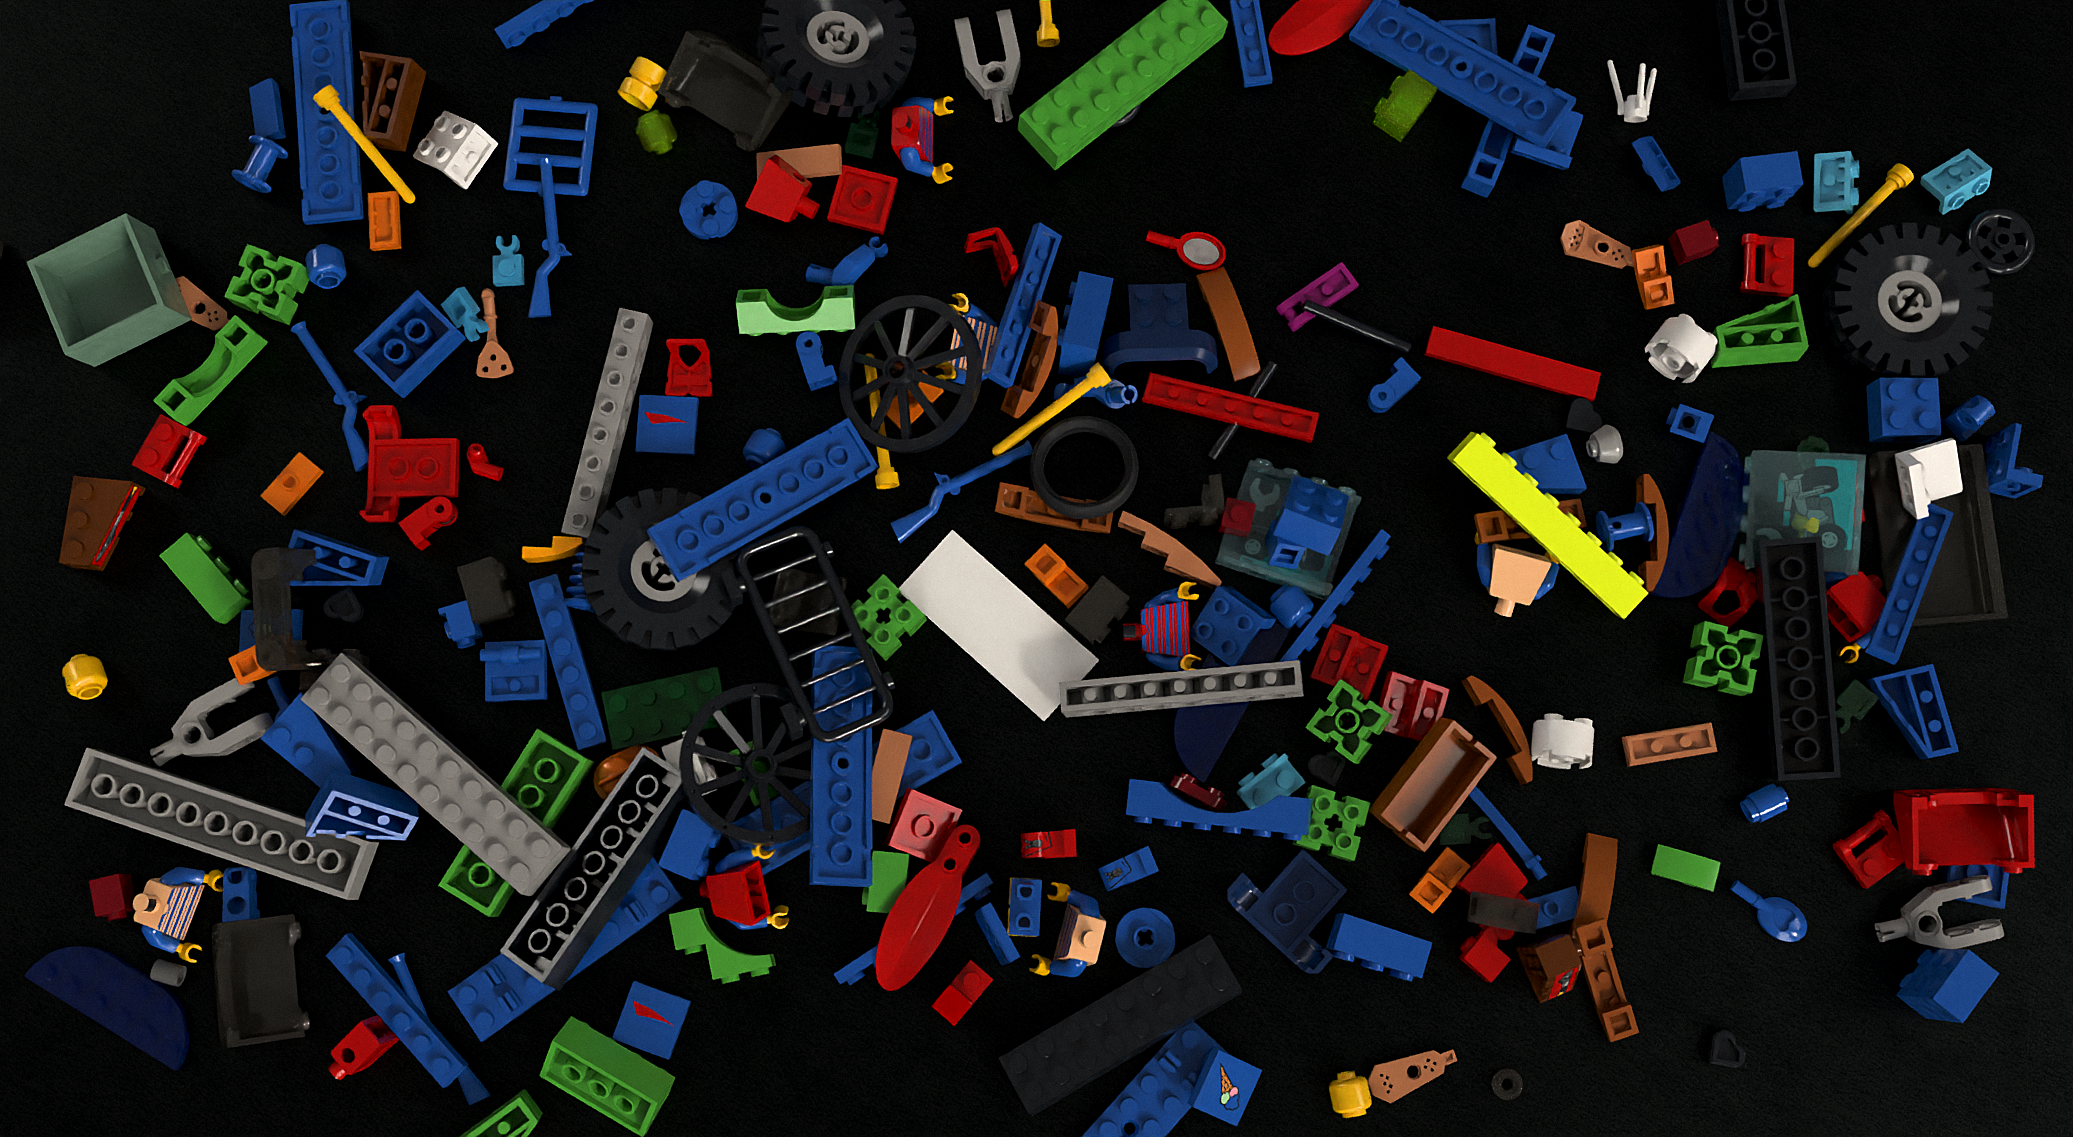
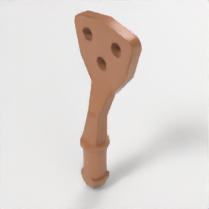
M488 288L482 291L481 299L484 309L483 319L487 323L489 330L487 331V342L478 357L476 374L483 378H500L512 374L514 367L508 353L498 343L496 335V319L498 316L495 312V295ZM496 355V360L492 361L491 356ZM502 365H506L507 369L503 371L501 369ZM488 367V372H484L483 368Z

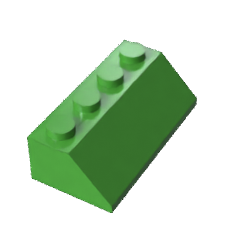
M572 1016L552 1040L539 1075L641 1137H644L676 1078L665 1069L655 1066L643 1059L639 1054L628 1050L616 1043L614 1039L604 1036L591 1028L587 1023L581 1022Z

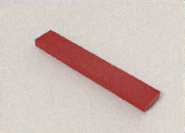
M1436 326L1431 328L1424 354L1425 356L1574 398H1585L1590 402L1595 400L1601 376L1600 372Z
M1151 372L1149 373L1142 401L1145 403L1312 443L1319 418V413Z

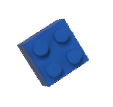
M1797 151L1739 158L1722 177L1728 210L1738 208L1739 212L1755 209L1756 206L1766 205L1769 209L1781 207L1803 185Z
M1878 378L1866 386L1869 442L1928 443L1941 436L1938 378Z
M1294 475L1282 501L1273 535L1329 556L1341 532L1349 496L1337 489H1330L1314 483L1310 479Z
M682 809L658 866L690 880L700 881L702 876L707 877L714 862L710 857L714 848H720L725 837L707 826L696 813Z

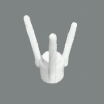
M1608 60L1609 73L1618 104V115H1624V121L1637 123L1646 121L1647 116H1649V105L1655 83L1656 68L1651 70L1646 93L1643 96L1646 65L1644 63L1640 64L1637 95L1628 96L1627 101L1624 102L1613 61Z

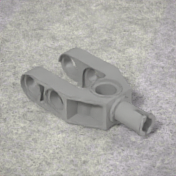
M1010 9L996 11L1006 60L1002 62L992 61L986 65H979L969 18L954 19L966 78L985 100H992L996 122H1003L1002 110L1004 111L1005 121L1011 120L1013 114L1008 95L1013 94L1021 67V59ZM992 76H1000L1002 78L999 82H992L989 79Z
M234 678L191 701L171 728L174 734L173 739L150 750L151 756L156 755L153 758L158 766H162L182 753L191 757L227 756L262 737L274 723L269 713L257 715L216 738L214 731L206 721V718L210 716V712L226 703L232 704L236 702L237 697L255 688L254 683L239 685L237 678ZM199 729L201 737L196 743H193L191 739L192 733Z
M1971 876L1924 888L1900 909L1901 916L1899 919L1875 923V930H1880V932L1876 933L1879 941L1885 942L1906 936L1908 939L1920 944L1938 948L1958 949L2004 937L2000 919H1986L1942 930V920L1937 910L1939 906H1942V902L1958 898L1967 900L1971 899L1972 895L1992 890L1990 876ZM1926 915L1928 923L1924 928L1920 929L1919 920Z

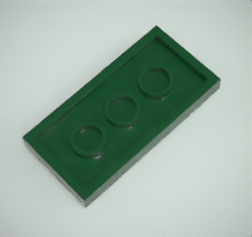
M719 667L602 692L613 751L683 736L682 732L687 731L699 710L715 696L724 692ZM726 706L721 709V712L730 722L728 709ZM711 717L700 732L719 728L720 726Z

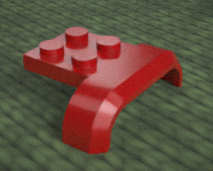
M370 405L363 412V418L366 420L369 429L368 489L366 507L364 510H360L359 514L367 522H394L398 515L400 498L458 497L460 440L457 438L402 439L400 418L393 405Z

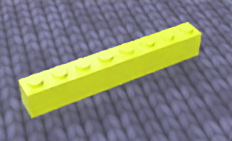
M1470 432L1447 459L1616 616L1625 619L1648 594L1642 587L1645 582L1634 572L1630 571L1628 574L1620 566L1623 564V561L1610 551L1606 554L1600 548L1602 542L1591 532L1585 534L1579 528L1581 522L1569 512L1566 514L1561 512L1557 508L1560 503L1548 492L1543 495L1536 488L1539 483L1526 472L1522 475L1514 468L1517 465L1516 461L1505 452L1500 455L1493 448L1496 443L1484 432L1480 435Z

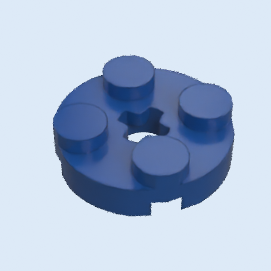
M708 180L700 181L697 185L691 187L683 196L679 208L687 230L700 239L709 240V238L723 237L734 228L738 220V206L732 192L724 185ZM706 205H714L716 214L714 216L708 214L705 217L703 216V208Z
M1139 908L1128 912L1120 920L1116 928L1115 943L1118 952L1132 966L1139 968L1157 966L1170 957L1175 947V933L1171 921L1165 914L1152 908ZM1149 929L1152 932L1150 938L1153 940V943L1151 945L1145 943L1143 946H1140L1138 944L1140 940L1137 935L1138 932L1141 930L1145 933Z

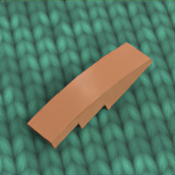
M1125 511L1122 512L1118 527L1143 536L1144 539L1140 548L1167 558L1164 570L1213 590L1221 585L1222 581L1212 570L1178 540L1151 523Z

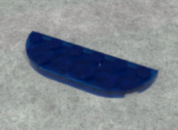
M1713 432L1707 434L1669 540L1663 572L1655 588L1651 591V595L1662 598H1682L1695 594L1710 586L1720 576L1730 556L1749 499V477L1747 471H1744L1736 449L1724 438Z
M1274 623L1271 629H1260L1237 666L1272 663L1291 628L1287 629L1281 624ZM1209 652L1200 669L1231 666ZM1250 701L1178 708L1173 728L1175 748L1185 768L1203 784Z
M90 946L62 948L41 958L24 976L173 1070L181 1068L188 1051L190 1032L187 1033L184 1017L186 1013L182 1004L165 986L152 980L149 976L112 953Z

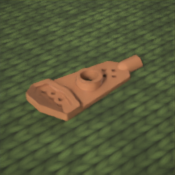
M1581 220L1564 226L1560 241L1565 255L1620 269L1627 265L1634 267L1630 247L1599 232ZM1598 244H1606L1608 250L1606 252L1599 251Z
M186 277L175 278L191 315V321L213 331L222 329L230 321L228 319V312ZM200 304H204L205 311L201 314H198L196 312V307Z
M1453 1049L1442 1054L1431 1050L1374 1065L1367 1079L1373 1096L1392 1103L1444 1073L1446 1065L1458 1060ZM1410 1066H1416L1418 1069V1074L1413 1078L1407 1074V1069Z

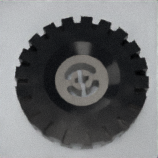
M766 0L757 33L758 40L756 46L758 57H763L761 66L767 76L775 75L773 85L782 94L791 88L794 89L791 101L804 107L811 98L815 100L813 112L823 115L828 114L830 105H835L837 117H851L854 107H856L860 116L873 113L876 104L882 109L892 101L893 95L897 96L903 88L915 57L916 37L912 36L915 28L911 17L903 18L906 8L899 0L888 2V0ZM824 36L823 43L821 44L818 38ZM851 46L853 52L846 54L848 47Z
M1901 223L1895 229L1893 224L1863 237L1838 259L1839 263L1832 267L1826 279L1831 283L1823 289L1822 303L1829 304V308L1823 312L1825 327L1834 326L1835 332L1829 335L1836 348L1842 345L1846 347L1848 351L1842 357L1852 366L1859 362L1864 364L1862 373L1874 379L1881 374L1885 375V378H1936L1969 358L1968 354L1977 350L1984 340L1980 334L1989 329L1992 316L1985 314V311L1993 307L1992 292H1983L1982 287L1990 283L1985 269L1975 272L1972 265L1979 261L1978 257L1971 249L1962 254L1958 248L1963 241L1951 233L1942 239L1939 237L1941 229L1931 225H1926L1921 230H1917V223ZM1914 293L1916 296L1907 302L1904 307L1905 311L1896 317L1894 314L1902 309L1905 299Z
M653 488L638 491L637 495L630 498L626 496L616 502L611 510H606L597 520L594 529L591 530L585 543L581 569L585 597L590 609H593L596 619L605 629L608 628L615 634L616 638L626 644L629 642L637 645V648L649 651L657 649L662 650V652L677 651L678 648L683 647L689 648L701 643L708 636H712L728 620L735 607H731L720 583V572L731 568L734 576H739L735 560L743 546L677 583L669 570L670 576L662 575L657 584L660 586L671 584L674 587L672 590H656L650 587L642 576L641 570L644 564L649 565V575L652 580L658 573L659 569L657 566L664 567L666 565L661 556L655 557L653 555L658 550L646 531L702 499L701 496L689 491L687 494L679 493L678 489L663 488L662 491H653Z

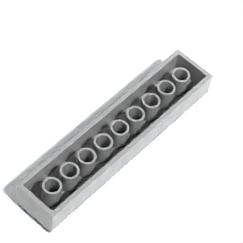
M340 653L302 696L301 700L521 895L533 896L572 849L355 658Z
M86 748L64 804L65 806L346 900L359 899L379 842L358 835H346V838H336V834L316 833V837H305L304 817L103 750Z

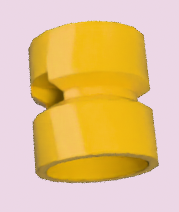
M637 57L629 70L632 76L624 79L617 92L633 106L644 111H650L658 98L656 91L663 89L669 74L656 63L643 57Z

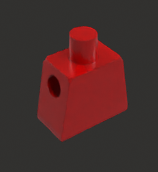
M774 155L767 159L745 207L789 223L797 217L798 213L813 219L820 204L807 197L812 183L781 157Z
M1498 842L1492 843L1455 885L1493 912H1501L1508 906L1518 916H1521L1531 905L1520 893L1522 888L1528 883L1527 878Z
M379 1015L365 1019L357 1024L331 1051L335 1061L329 1066V1071L339 1080H342L347 1074L353 1075L373 1064L400 1039Z

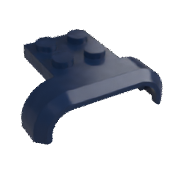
M1186 283L1128 285L1130 331L1110 336L1101 347L1102 367L1109 376L1114 375V370L1118 365L1132 361L1196 360L1206 366L1207 373H1211L1217 368L1218 359L1215 339L1206 332L1189 330Z
M1301 849L1263 893L1256 888L1244 873H1241L1227 889V901L1305 973L1312 974L1319 973L1333 958V955L1314 941L1308 934L1346 893L1347 889L1305 850Z

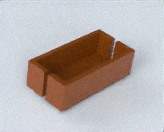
M1439 717L1368 811L1386 827L1393 829L1392 832L1411 848L1426 852L1497 757L1479 741L1473 740V736L1456 721Z

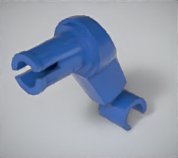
M874 236L869 240L870 247L863 244L846 256L834 269L811 263L806 272V281L825 286L853 285L875 261V257L882 258L888 253L887 244L884 243L881 247L876 248L881 241L879 237Z
M1087 376L1074 378V384L1071 385L1065 383L1056 385L1054 399L1060 398L1087 378ZM1111 378L1112 381L1103 388L1101 385L1098 388L1093 387L1081 397H1095L1105 406L1117 409L1125 404H1130V402L1134 403L1137 400L1138 392L1134 386H1125Z

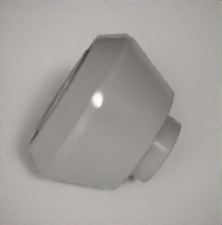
M1608 424L1592 433L1586 442L1588 455L1591 458L1594 457L1597 462L1615 464L1623 456L1621 436L1615 427Z

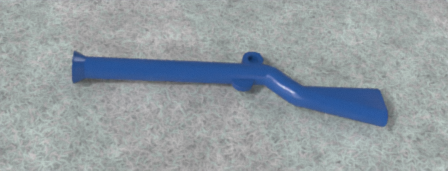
M553 158L537 159L541 172L547 239L542 242V248L549 252V257L536 271L528 314L529 318L551 316L547 276L559 263L560 257L572 256L566 250L565 245L559 243L552 175Z
M299 322L290 331L298 336L335 391L334 402L337 405L343 404L346 408L342 430L355 471L359 472L368 466L369 448L354 428L358 411L357 403L367 398V396L347 390L307 330L306 322Z
M1027 440L1024 445L951 479L947 475L934 473L939 485L933 490L928 506L891 522L899 542L902 543L937 513L944 494L950 492L952 495H958L961 491V486L1027 455H1032L1033 449L1030 442Z
M405 953L388 959L394 966L405 994L429 1019L404 960ZM468 1066L457 1077L469 1106L491 1096Z

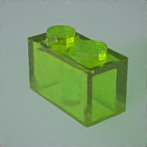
M1409 69L1404 77L1399 75L1390 87V90L1393 92L1389 98L1382 97L1375 107L1374 112L1377 115L1373 124L1401 142L1429 105L1438 88Z

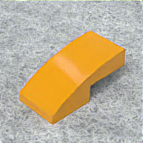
M553 536L552 548L523 547L522 559L528 563L561 560L582 552L583 550L580 548H585L586 540L583 537Z

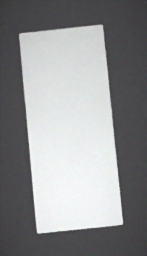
M953 530L898 588L904 597L909 599L923 614L1043 721L1061 703L1059 682L1082 680L1099 661L1098 658Z

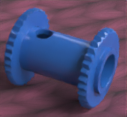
M252 135L249 137V141L255 148L244 170L235 169L232 171V176L250 189L269 193L271 192V187L265 181L277 157L286 159L288 153L272 140Z
M1637 502L1634 509L1635 512L1608 518L1603 511L1597 513L1596 530L1599 540L1602 542L1601 545L1605 550L1612 551L1614 549V541L1637 535H1641V538L1646 542H1650L1653 539L1654 527L1652 517L1643 502Z

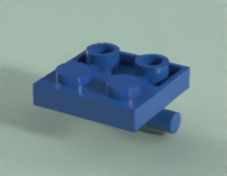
M546 640L485 642V649L480 650V659L485 661L486 702L547 700Z

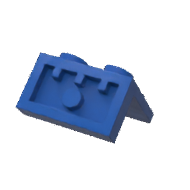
M1570 111L1544 149L1515 134L1509 153L1561 170L1568 169L1572 157L1569 155L1583 115Z
M2014 423L1992 434L1987 439L1985 444V453H1988L1986 464L1983 465L1980 472V480L1982 481L1981 491L2015 499L2042 487L2043 475L2032 473L2033 470L2030 468L2014 467L2022 424Z
M1217 586L1190 629L1189 636L1229 666H1237L1260 629H1271L1277 619L1233 587Z

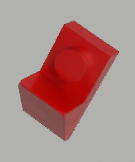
M970 960L932 1007L955 1026L994 979Z

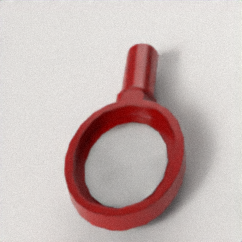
M1151 230L1147 234V242L1176 250L1181 261L1194 269H1216L1222 265L1226 257L1224 245L1217 238L1207 233L1190 232L1181 236L1180 239Z

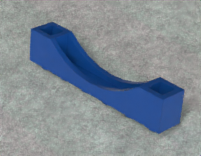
M1528 25L1520 39L1511 63L1538 77L1555 34ZM1488 118L1460 188L1485 198L1489 196L1504 164L1514 135L1513 131Z
M1130 779L1126 815L1134 816V822L1152 824V818L1164 819L1163 825L1181 827L1182 821L1193 822V829L1211 830V825L1223 826V832L1241 834V828L1253 829L1254 836L1271 837V831L1283 833V839L1301 841V835H1309L1313 799L1279 795L1268 803L1251 810L1237 813H1218L1204 810L1188 803L1163 782Z

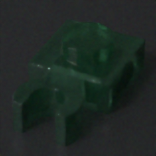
M875 110L874 116L870 119L865 118L864 115L860 116L858 112V124L851 123L845 144V153L873 159L879 136V129L875 128L879 123V111Z
M1852 679L1835 699V703L1840 706L1839 710L1836 711V717L1842 719V725L1837 730L1840 733H1844L1849 729L1852 716L1860 721L1880 698L1856 679Z
M1454 814L1438 835L1439 846L1471 844L1470 835H1474L1478 839L1491 838V833L1483 834L1479 830L1480 823L1489 822L1490 818L1482 816L1474 819L1473 822H1469V814Z

